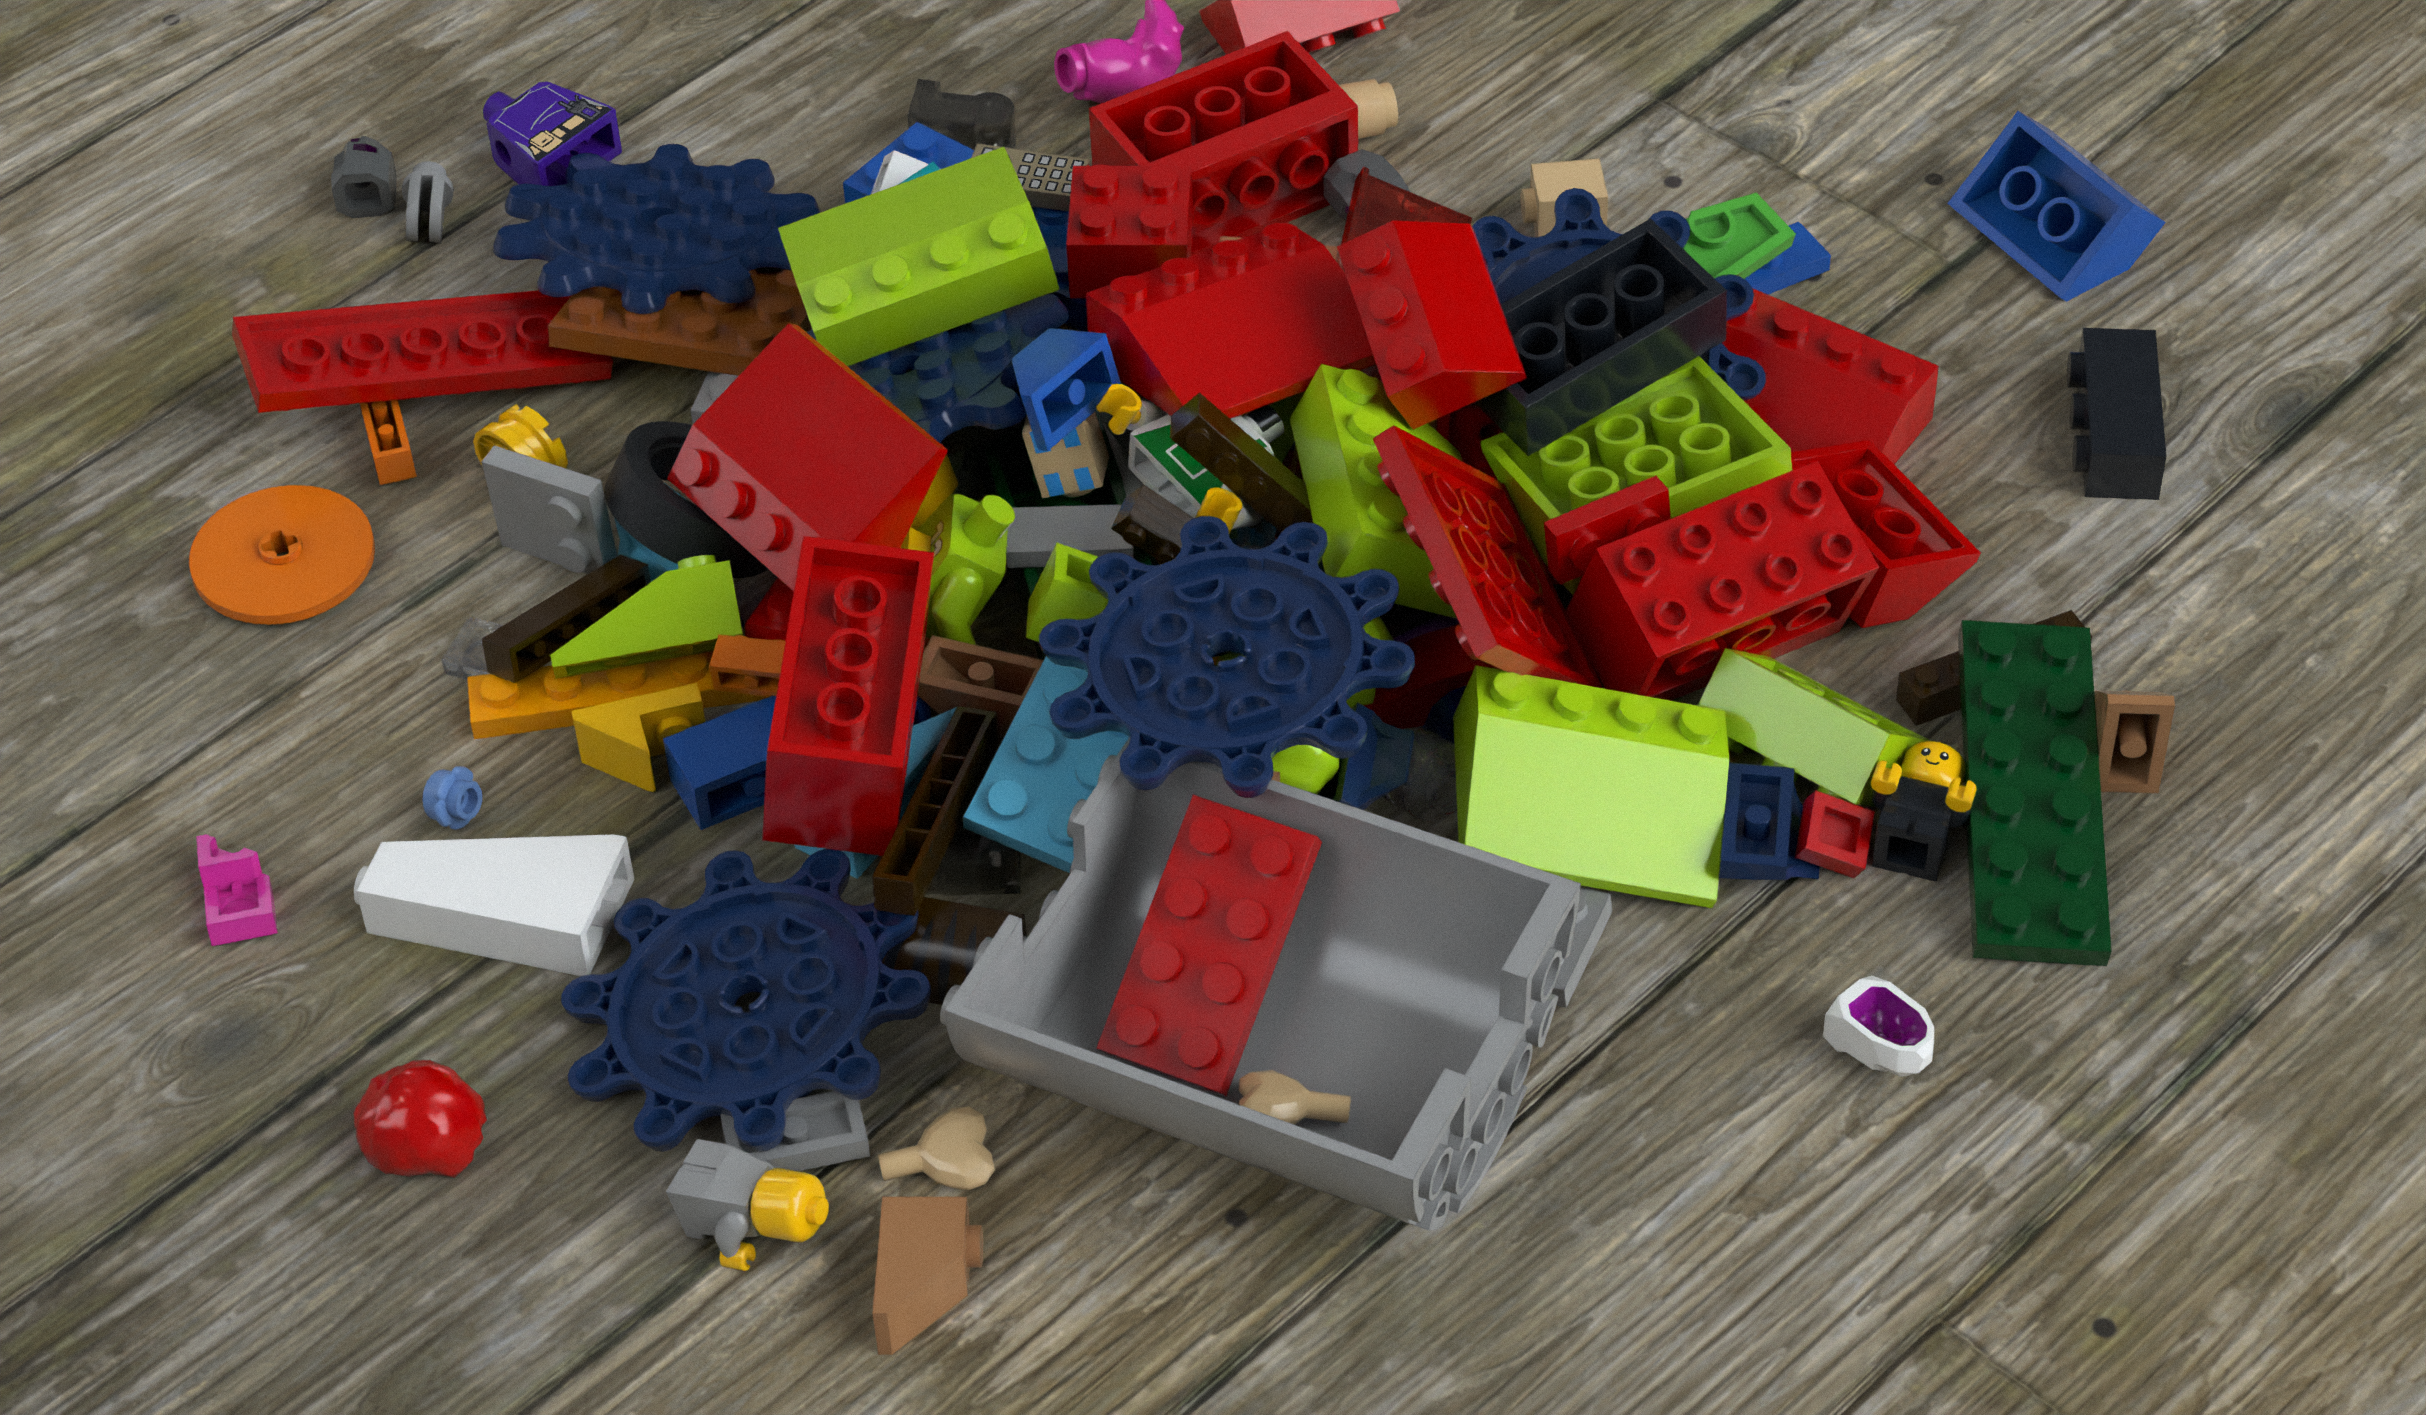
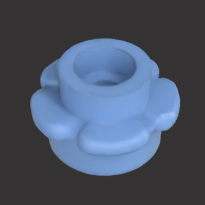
M456 766L452 771L442 769L433 773L423 791V807L427 816L437 820L441 826H449L454 830L466 826L477 815L482 804V791L478 783L472 780L473 772L466 767Z

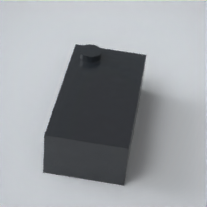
M1650 218L1501 304L1527 378L1484 397L1475 403L1527 456H1530L1725 341L1727 290Z

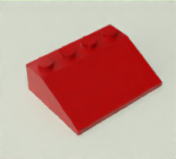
M1289 222L1267 225L1263 231L1238 240L1218 242L1210 250L1187 258L1167 260L1161 267L1136 276L1118 277L1110 285L1086 293L1088 332L1106 333L1120 380L1169 415H1173L1198 393H1201L1231 419L1306 391L1321 364L1344 370L1355 369L1359 371L1376 365L1346 274L1324 244Z
M1752 288L1754 297L1751 307L1746 313L1726 322V340L1722 342L1728 351L1755 360L1762 366L1766 374V383L1762 392L1755 398L1744 402L1791 448V452L1870 439L1895 465L1933 418L1939 366Z
M788 323L692 425L667 479L794 591L803 535L900 548L948 449L800 326Z

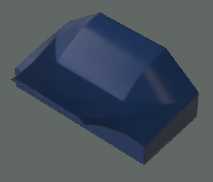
M1357 702L1351 709L1366 720L1368 728L1366 740L1358 754L1350 758L1339 759L1338 771L1324 785L1318 795L1365 810L1373 802L1407 782L1415 733L1413 730L1401 729L1384 723L1374 711Z
M1729 763L1719 878L1787 880L1791 877L1819 879L1820 866L1795 858L1803 804L1798 798L1794 785L1795 768Z

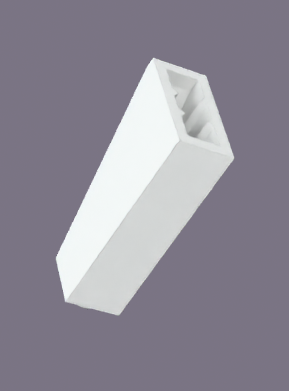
M614 834L381 842L370 865L363 866L357 875L354 885V900L356 904L360 905L366 931L369 934L584 976L590 975L614 924L616 912L622 907L633 884L634 875L627 837Z

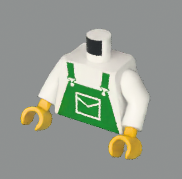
M1113 384L1110 386L1096 406V409L1099 412H1107L1113 415L1108 423V427L1114 434L1120 435L1126 429L1132 430L1130 433L1128 468L1144 485L1193 518L1212 516L1221 519L1226 523L1229 534L1232 529L1254 526L1261 521L1262 516L1170 438L1171 415L1154 403L1141 400L1135 391L1125 385ZM1268 404L1252 410L1244 416L1239 415L1231 418L1234 423L1274 456L1269 443L1284 433V425L1273 407Z

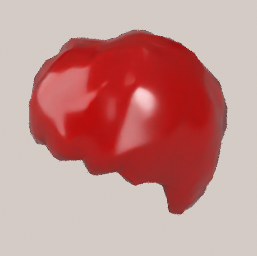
M414 1060L377 1075L371 1079L368 1089L354 1111L356 1139L367 1161L386 1175L396 1174L406 1177L432 1173L455 1178L472 1162L474 1150L483 1140L482 1126L487 1121L485 1105L481 1096L453 1069L432 1060Z

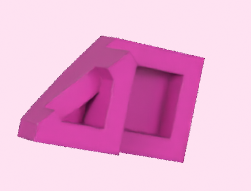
M206 834L196 836L198 868L204 887L206 926L211 946L277 934L273 889L269 875L262 873L257 852L243 848L239 852L231 853L219 849L215 837Z

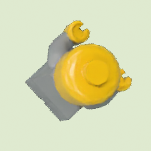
M696 1139L682 1167L679 1168L666 1190L686 1236L704 1240L706 1235L715 1236L716 1243L720 1249L719 1260L722 1267L742 1271L749 1270L751 1266L746 1261H754L756 1257L755 1247L751 1243L741 1242L744 1237H758L760 1234L770 1238L802 1243L814 1236L820 1225L825 1222L829 1211V1204L825 1196L823 1184L815 1175L774 1168L769 1162L762 1161L733 1145Z

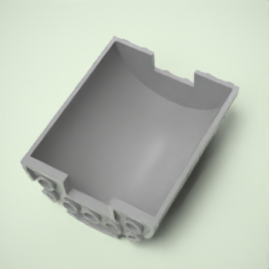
M1129 737L1117 756L1110 755L1105 760L1099 774L1098 784L1088 799H1080L1075 804L1067 826L1068 837L1073 838L1074 852L1070 874L1059 891L1052 890L1047 895L1040 911L1039 921L1028 937L1023 936L1022 918L1009 914L993 938L986 937L980 944L974 958L973 968L962 985H954L948 991L941 1007L940 1021L943 1025H946L950 1041L956 1053L963 1060L1414 1226L1428 1231L1443 1227L1448 1210L1459 1213L1483 1180L1524 1098L1528 1087L1523 1085L1531 1063L1533 1046L1541 1048L1544 1045L1559 998L1551 994L1559 975L1562 958L1566 959L1570 955L1578 913L1581 883L1272 779L1266 791L1260 796L1243 798L1236 795L1229 788L1223 778L1222 768L1213 763L1190 762L1184 764L1170 773L1159 787L1146 791L1138 790L1126 780L1120 770L1119 760L1123 751L1129 745L1131 739ZM1193 794L1315 835L1322 841L1226 1097L1108 1055L1096 1048ZM1274 1070L1298 1080L1309 1091L1351 1096L1348 1122L1340 1123L1304 1118L1294 1125L1239 1105V1100L1243 1096L1239 1092V1079L1250 1072Z

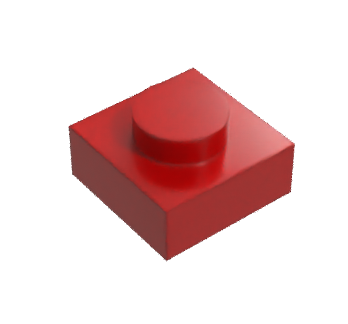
M1815 790L1804 800L1795 858L1855 878L1866 869L1875 811Z

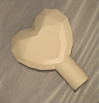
M1274 1070L1250 1072L1239 1079V1092L1243 1096L1239 1100V1105L1294 1125L1304 1118L1340 1123L1348 1122L1351 1096L1309 1091L1298 1080Z
M969 1106L951 1108L937 1117L924 1130L917 1145L878 1154L884 1181L923 1172L936 1183L950 1188L971 1190L986 1184L995 1171L992 1154L982 1144L987 1132L983 1114Z

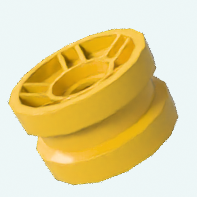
M517 404L511 406L499 415L498 423L491 422L475 433L473 443L475 453L481 465L482 460L495 445L567 469V454L560 437L552 441L544 431L549 426V423L538 412L528 406L519 410L520 408Z

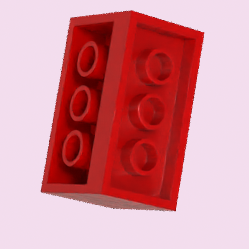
M1288 31L1089 108L1092 166L1099 164L1109 166H1153L1160 164L1191 166L1193 203L1191 256L1212 249L1220 241L1221 236L1244 238L1263 231L1267 225L1281 222L1287 223L1329 206V202L1323 196L1324 174L1337 159L1358 151V105Z
M1815 461L1596 548L1568 605L1566 613L1605 689L1672 701L1706 687L1725 648L1775 659L1840 632L1879 569V566L1820 463Z
M803 535L767 748L762 841L883 856L900 820L925 648L934 552Z

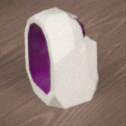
M1875 976L1859 979L1836 998L1825 1014L1823 1037L1837 1052H1847L1872 1070L1880 1072L1889 1071L1903 1077L1919 1073L1932 1062L1934 1025L1926 1009L1889 981Z

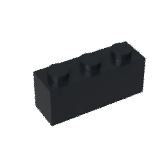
M2083 328L2079 352H2069L2067 361V387L2077 388L2078 393H2072L2070 429L2080 430L2081 434L2074 436L2072 452L2073 472H2083L2085 497L2159 500L2167 455L2156 330Z

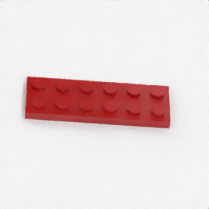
M539 290L233 317L232 337L258 413L611 379L613 365L611 356L549 347L548 325L571 296L551 297L542 294Z

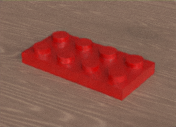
M1193 794L1096 1048L1108 1055L1226 1097L1322 841L1315 835Z

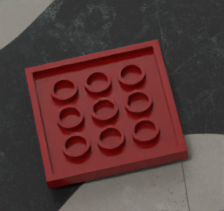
M1394 425L1374 437L1373 441L1383 460L1377 466L1379 474L1389 490L1394 495L1400 496L1408 513V515L1403 517L1405 529L1412 541L1427 553L1434 568L1429 572L1430 582L1438 596L1446 604L1452 606L1460 623L1455 627V634L1467 655L1473 660L1479 659L1495 666L1497 669L1515 672L1521 676L1533 675L1603 688L1505 484Z

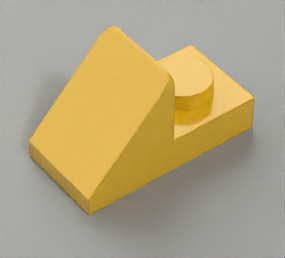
M697 683L571 711L582 763L650 792H656L650 757L665 754L663 738L705 722L703 703Z

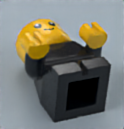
M1924 741L1913 745L1907 750L1901 766L1893 763L1892 768H1887V761L1883 760L1876 765L1871 780L1873 788L1872 802L1876 808L1882 811L1877 823L1872 867L1897 873H1906L1910 876L1937 882L1946 853L1949 827H1962L1967 824L1970 808L1977 789L1974 782L1970 780L1967 781L1966 786L1963 785L1966 763L1958 751L1941 742Z

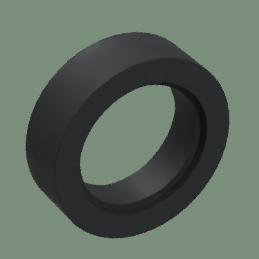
M657 421L640 425L632 430L626 438L604 488L606 503L618 523L645 547L676 564L680 560L693 556L714 555L716 563L730 560L733 578L752 577L767 571L768 568L703 510L675 493L662 481H669L667 478L692 425L679 422Z

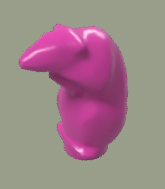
M1146 0L1144 20L1140 18L1137 21L1135 31L1129 39L1102 38L1059 49L1054 60L1057 81L1065 92H1073V97L1076 100H1091L1097 103H1104L1173 76L1182 62L1180 38L1184 26L1179 23L1176 13L1168 6L1165 0Z

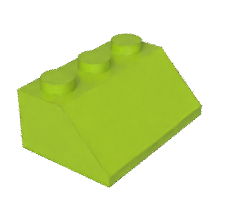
M1728 648L1724 649L1697 705L1725 710L1729 750L1742 753L1746 746L1765 756L1761 765L1795 768L1794 782L1801 775L1820 785L1817 791L1855 805L1875 807L1872 802L1873 788L1871 780L1878 762L1882 760L1887 761V768H1892L1893 763L1901 766L1902 760L1910 747L1919 742L1931 741L1771 657Z

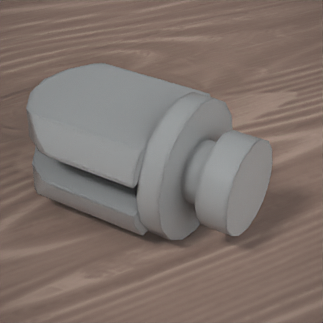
M425 161L418 163L413 168V171L404 178L402 195L403 199L407 202L406 241H419L423 210L430 211L429 242L440 244L442 242L445 208L452 201L454 188L451 180L447 177L446 170L436 162Z

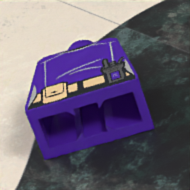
M539 82L515 99L503 92H496L488 98L484 105L483 117L487 121L486 125L493 159L496 165L517 184L564 185L568 183L565 173L569 161L574 155L592 153L606 161H611L622 153L616 110L609 105L551 82Z

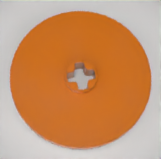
M306 485L271 487L242 496L212 515L193 540L189 555V568L193 584L200 597L207 605L220 614L234 620L252 624L292 623L326 612L354 593L363 583L372 567L375 555V541L368 518L354 502L345 496L328 489ZM281 552H287V553H288V554L283 555V556H277V554H279V553H281Z

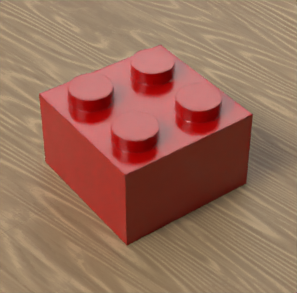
M1104 164L1073 166L1066 241L1070 298H1086L1087 292L1110 285L1118 277L1136 276L1161 267L1167 260L1191 256L1193 231L1191 166H1168L1161 164L1153 166H1109Z

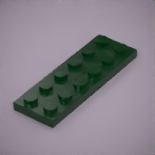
M1962 620L1958 633L1963 758L1966 763L1965 786L1967 781L1970 780L1974 782L1977 789L1967 821L1973 958L2107 966L2112 950L2090 628Z

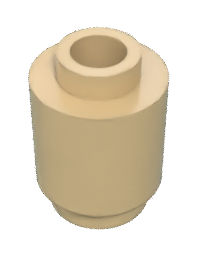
M1375 79L1339 85L1358 105V139L1383 135L1386 128L1397 126V101L1393 87L1389 82L1378 84Z

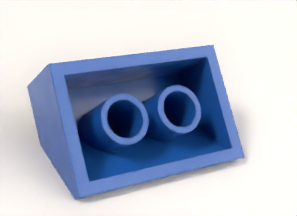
M2020 111L2016 112L1947 203L2066 302L2129 270L2166 223L2052 130Z

